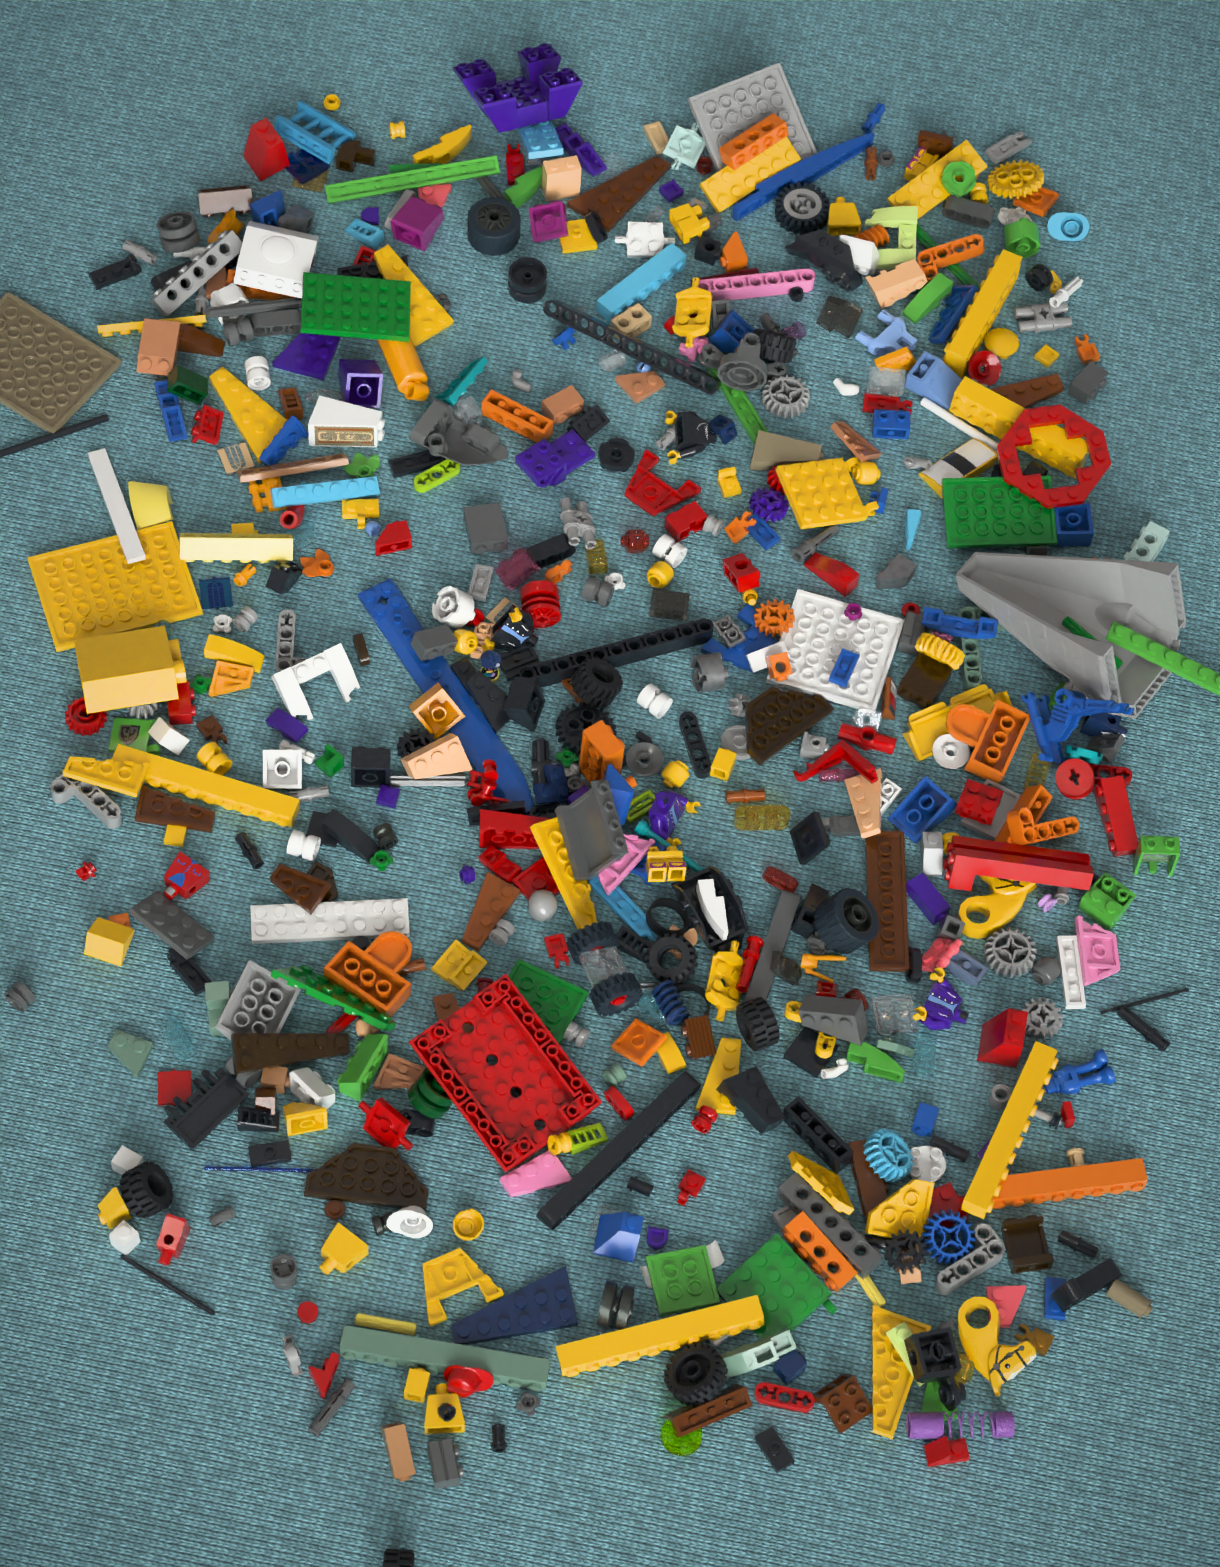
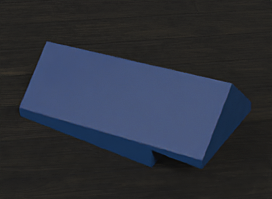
M609 764L602 780H608L622 826L625 824L634 790L612 764Z

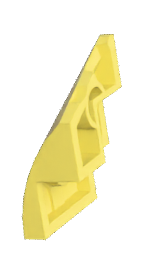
M135 481L128 482L130 502L137 530L174 519L170 508L173 502L168 486Z

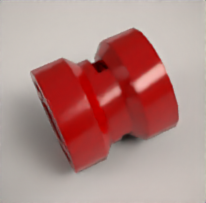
M703 1105L698 1110V1116H695L691 1121V1125L697 1131L707 1134L711 1129V1124L717 1120L718 1114L712 1108Z

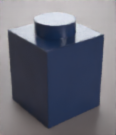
M792 1350L774 1364L773 1372L787 1386L805 1371L807 1365L806 1358L802 1353Z

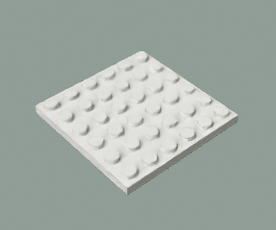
M798 589L791 607L795 615L793 628H789L788 633L783 631L780 642L784 640L790 655L789 661L793 674L787 676V680L777 682L776 679L770 680L768 673L766 682L794 691L804 692V694L811 696L814 694L821 695L825 700L875 714L905 620L861 607L862 617L852 621L844 615V610L849 605L848 603ZM842 648L860 655L846 688L829 682V677ZM777 663L775 665L776 670L782 672L783 666Z

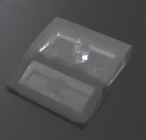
M912 994L883 995L870 999L877 1034L895 1036L898 1032L916 1033L919 1030L918 1021L913 1019V1015L916 1012L914 1010Z

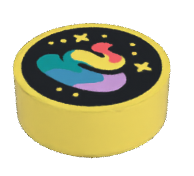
M482 667L481 672L493 683L497 682L499 679L498 668L491 670Z

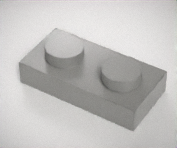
M480 564L475 565L468 594L473 596V599L486 602L494 567Z

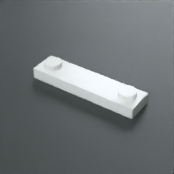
M1077 935L1057 936L1056 942L1065 1009H1085L1086 1001Z

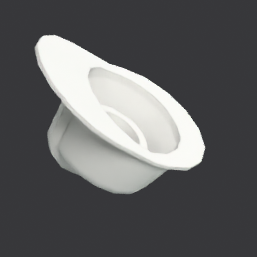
M418 1206L402 1208L391 1214L386 1221L389 1230L411 1238L427 1236L433 1229V1222L426 1215L425 1211Z

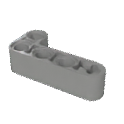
M288 609L279 613L276 673L282 671L281 669H287L307 660V658H294L296 616L292 610Z
M63 774L51 783L50 789L54 802L59 804L65 803L75 796L108 828L116 829L122 824L121 809L98 786L79 780L71 781L72 778L65 777Z
M985 1223L978 1224L973 1234V1237L976 1238L973 1244L977 1249L938 1274L935 1289L939 1294H950L1002 1260L1005 1245L991 1226ZM978 1234H985L987 1238H981ZM995 1249L999 1254H993L990 1250ZM974 1260H980L983 1264H976ZM957 1270H963L966 1274H959Z

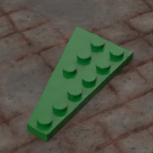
M308 965L273 969L270 977L276 980L281 977L287 980V985L291 987L304 988L306 994L334 1007L336 1004L344 1007L343 1012L349 1015L362 1016V1021L382 1031L394 1030L397 1022L393 1021L390 1015L375 1010L374 1005L359 1000V996L344 991V987L329 982L328 977L313 972V968Z

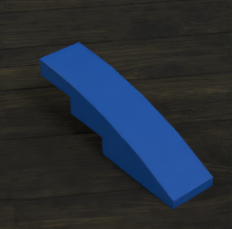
M167 380L154 382L169 442L188 439L177 395L167 391Z

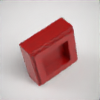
M1066 1101L1063 1102L1060 1113L1064 1127L1071 1128L1073 1127L1075 1116L1071 1102Z

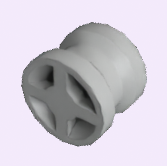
M710 514L704 523L703 531H709L713 536L717 537L722 530L724 520L716 519L714 515Z

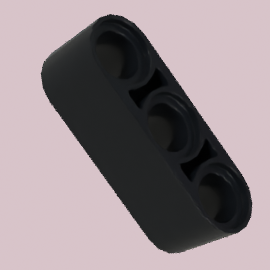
M560 534L525 548L520 553V557L528 571L532 572L569 558L575 553L576 549L569 544L567 534Z

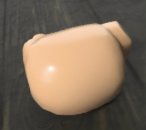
M361 1018L356 1021L355 1029L359 1037L365 1038L366 1035L376 1034L379 1031L378 1028L362 1021Z

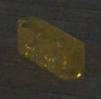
M784 805L740 806L735 810L734 826L739 830H782L789 825L791 812Z

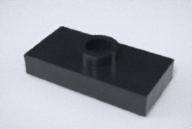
M289 1140L248 1146L251 1168L292 1161Z
M773 1427L754 1437L755 1442L776 1474L795 1463V1460Z

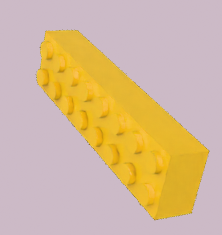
M1003 249L1000 255H996L993 268L990 267L987 272V279H983L981 282L980 292L975 293L972 300L973 304H969L967 307L966 317L961 318L958 325L959 329L955 330L951 337L952 342H948L944 352L946 354L942 361L961 379H963L967 371L970 358L978 352L986 334L989 332L1018 279L1022 257Z
M965 376L954 392L949 412L1002 440L1026 408ZM1058 425L1029 428L1032 444L1017 446L1016 448L1076 479V468L1084 466L1089 454L1086 441L1082 438L1067 440L1065 430Z

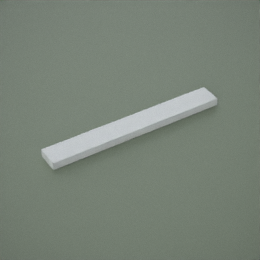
M106 449L88 452L90 464L127 564L145 560V553Z

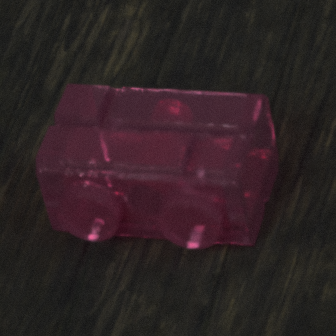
M524 547L515 550L512 554L513 556L508 560L501 561L498 564V568L494 570L504 586L511 591L540 569L532 554Z

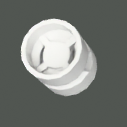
M253 356L245 361V371L248 387L257 391L268 388L271 384L268 360L262 356Z
M664 534L656 542L652 553L661 560L665 559L666 563L676 568L685 558L687 548L680 543H675L673 538Z
M652 683L648 684L637 698V703L644 709L649 708V712L658 719L669 710L673 699L665 693L660 694V689Z
M293 830L287 845V854L296 857L301 854L302 858L314 861L320 848L321 838L314 835L306 837L304 832Z

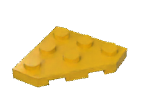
M792 1150L788 1155L791 1168L799 1173L815 1191L820 1193L836 1211L850 1215L854 1207L840 1176Z
M916 1179L909 1181L868 1212L865 1233L892 1238V1233L897 1236L899 1235L898 1230H901L904 1234L909 1229L911 1234L917 1231L918 1237H920L921 1233L926 1232L922 1226L927 1225L926 1219L929 1217L934 1183Z

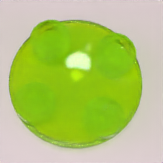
M668 1419L661 1428V1442L670 1453L676 1456H689L696 1452L701 1445L702 1429L700 1428L678 1438L675 1436L671 1421Z

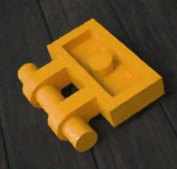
M280 476L261 479L262 484L260 485L257 484L256 480L249 481L248 488L253 497L252 505L257 513L262 512L265 506L268 507L269 512L286 509V507L273 508L270 493L272 488L282 487ZM264 493L265 498H261L259 494Z

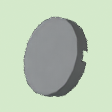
M733 725L728 727L721 736L720 747L737 753L736 760L751 758L746 750L745 726Z

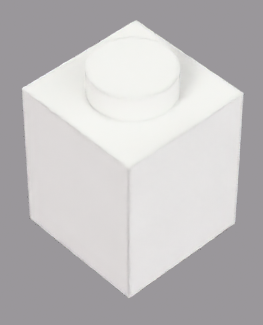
M122 1145L111 1161L112 1170L122 1175L143 1163L144 1160L143 1156Z
M124 1220L109 1234L111 1245L125 1256L140 1243L139 1232Z

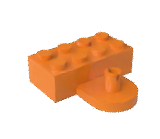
M998 699L992 707L990 714L967 704L953 707L946 718L947 731L956 740L973 747L964 770L984 780L988 778L1000 784L1027 727L1030 716Z
M602 720L586 728L582 733L579 771L590 785L591 781L602 780L609 764H612L620 775L622 770L625 746L622 740L617 739L613 734L612 728ZM632 776L625 779L631 788L636 787L637 783Z
M395 931L380 934L365 951L348 941L324 967V976L328 977L329 982L344 987V991L359 996V1000L374 1005L375 1010L384 1012L392 1017L411 996L412 984L398 975L411 959V942L404 934Z

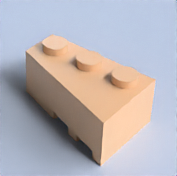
M915 259L896 265L892 271H880L881 275L873 278L870 275L865 277L870 291L881 309L891 306L895 301L905 298L909 293L922 288L928 283L924 272Z
M451 733L401 758L407 775L414 779L473 770L458 736Z

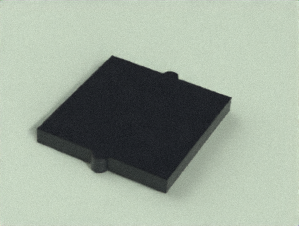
M313 811L306 837L310 835L320 837V846L325 845L336 848L337 839L322 830V821L330 812Z

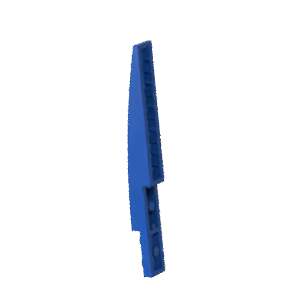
M871 132L828 148L756 185L755 193L750 194L746 199L737 202L733 206L732 218L737 222L779 196V192L783 191L784 187L789 189L790 184H793L794 187L799 182L801 187H804V182L809 185L868 147H871L873 145L874 133Z

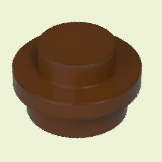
M339 1200L329 1201L324 1208L325 1215L332 1220L342 1218L345 1213L344 1204Z

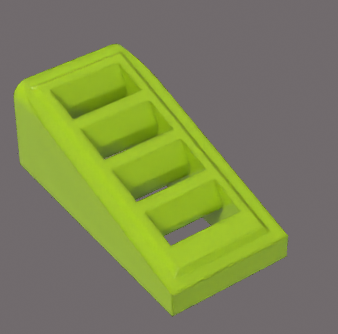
M601 1123L565 1132L572 1141L571 1156L609 1140ZM598 1130L601 1138H597L594 1131ZM588 1133H591L593 1140L589 1139ZM580 1136H584L586 1141L583 1142ZM576 1138L577 1141H578V1144H575V1142H574L573 1139Z

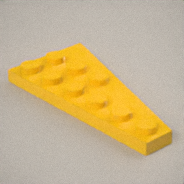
M389 245L374 252V259L384 279L411 281L409 335L414 347L453 325L454 320Z
M222 366L209 376V381L222 399L226 410L229 411L236 427L248 443L249 449L254 453L260 465L262 463L259 459L261 453L269 446L273 437L280 432L287 419Z
M873 1305L872 1432L893 1439L913 1381V1376L886 1335V1332L904 1321L912 1334L930 1331L931 1326Z

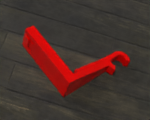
M844 740L834 745L814 763H807V771L801 774L793 771L795 779L803 782L844 760L871 784L878 780L875 766Z

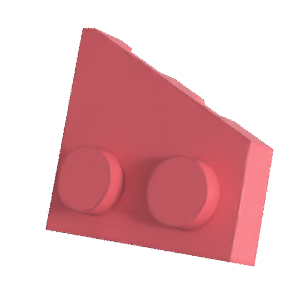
M451 184L418 188V197L426 203L438 205L442 209L448 194L451 192Z
M1026 1285L986 1287L987 1299L994 1302L1001 1316L1000 1328L1011 1326L1026 1291ZM988 1312L989 1322H990V1320H991V1313H990V1312Z

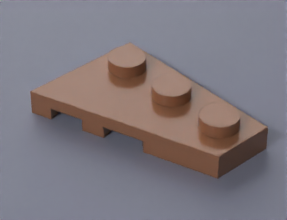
M843 420L834 422L830 427L835 432V435L844 442L861 462L878 459L882 454Z

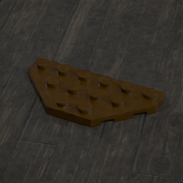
M770 687L745 707L747 754L761 766L803 735L804 732H807L830 715L834 708L821 695L814 694L813 696L804 695V692L793 690L785 692L780 691L779 688Z
M359 1143L351 1144L341 1154L335 1155L326 1161L322 1167L307 1174L304 1197L398 1209L418 1206L425 1212L429 1194L427 1187L419 1181L413 1170L400 1158L399 1153L394 1148Z

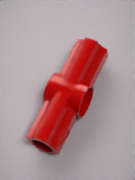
M846 723L841 724L837 738L856 744L864 751L873 749L890 755L893 754L897 738L876 733L872 727L859 728Z

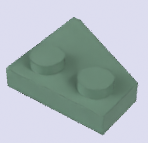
M117 1029L108 1045V1050L119 1058L120 1062L132 1072L135 1078L139 1077L153 1048V1042Z
M883 1037L882 1040H878L876 1048L879 1050L914 1057L915 1049L894 1043L895 1039Z

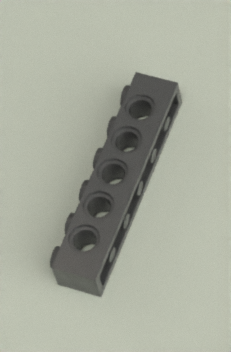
M795 1172L778 1187L777 1196L796 1215L804 1211L863 1280L881 1264L882 1254L880 1250L875 1246L872 1247L867 1242L866 1237L861 1232H857L847 1218H842L838 1211L831 1204H828L820 1193L812 1189L802 1176ZM804 1194L807 1198L800 1199L797 1195ZM818 1208L821 1212L815 1213L811 1209ZM833 1222L836 1226L829 1227L826 1223ZM847 1236L850 1240L843 1241L840 1237ZM861 1250V1251H863L865 1254H864V1255H857V1254L855 1253V1251Z

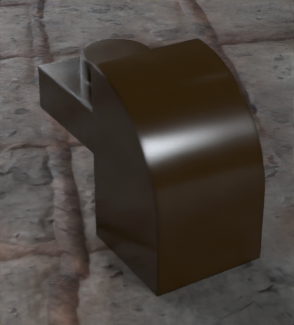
M361 141L346 142L340 147L336 156V169L353 173L357 163L374 167L376 162L375 150L361 147Z

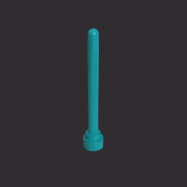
M643 819L634 829V832L639 836H647L650 839H654L655 843L666 847L672 846L654 833L651 827L648 826L649 823ZM683 854V862L692 870L699 872L704 869Z

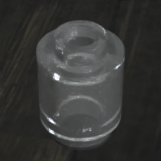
M615 349L603 355L598 360L602 371L611 372L625 365V353Z

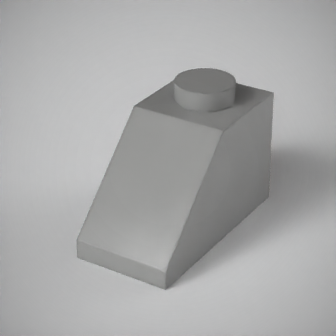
M922 832L920 840L922 872L926 877H942V832Z

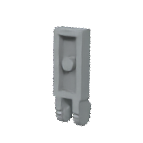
M1020 131L986 149L985 155L997 165L1029 147L1031 140L1027 138L1019 142L1025 136Z

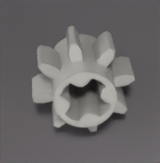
M736 693L735 698H730L728 708L732 711V715L745 717V707L751 702L748 699V695Z

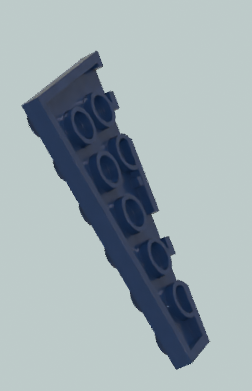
M566 1266L452 1324L451 1329L454 1343L469 1345L578 1326Z

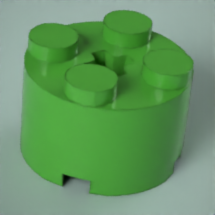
M1020 218L1019 221L1004 226L1006 250L1016 255H1022L1023 258L1037 254L1040 247L1038 226L1034 222L1029 221L1028 218Z

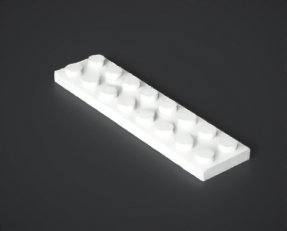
M408 898L320 902L312 915L307 913L297 903L250 906L252 944L353 940L358 936L374 939L380 934L389 931L399 932L406 937H410Z

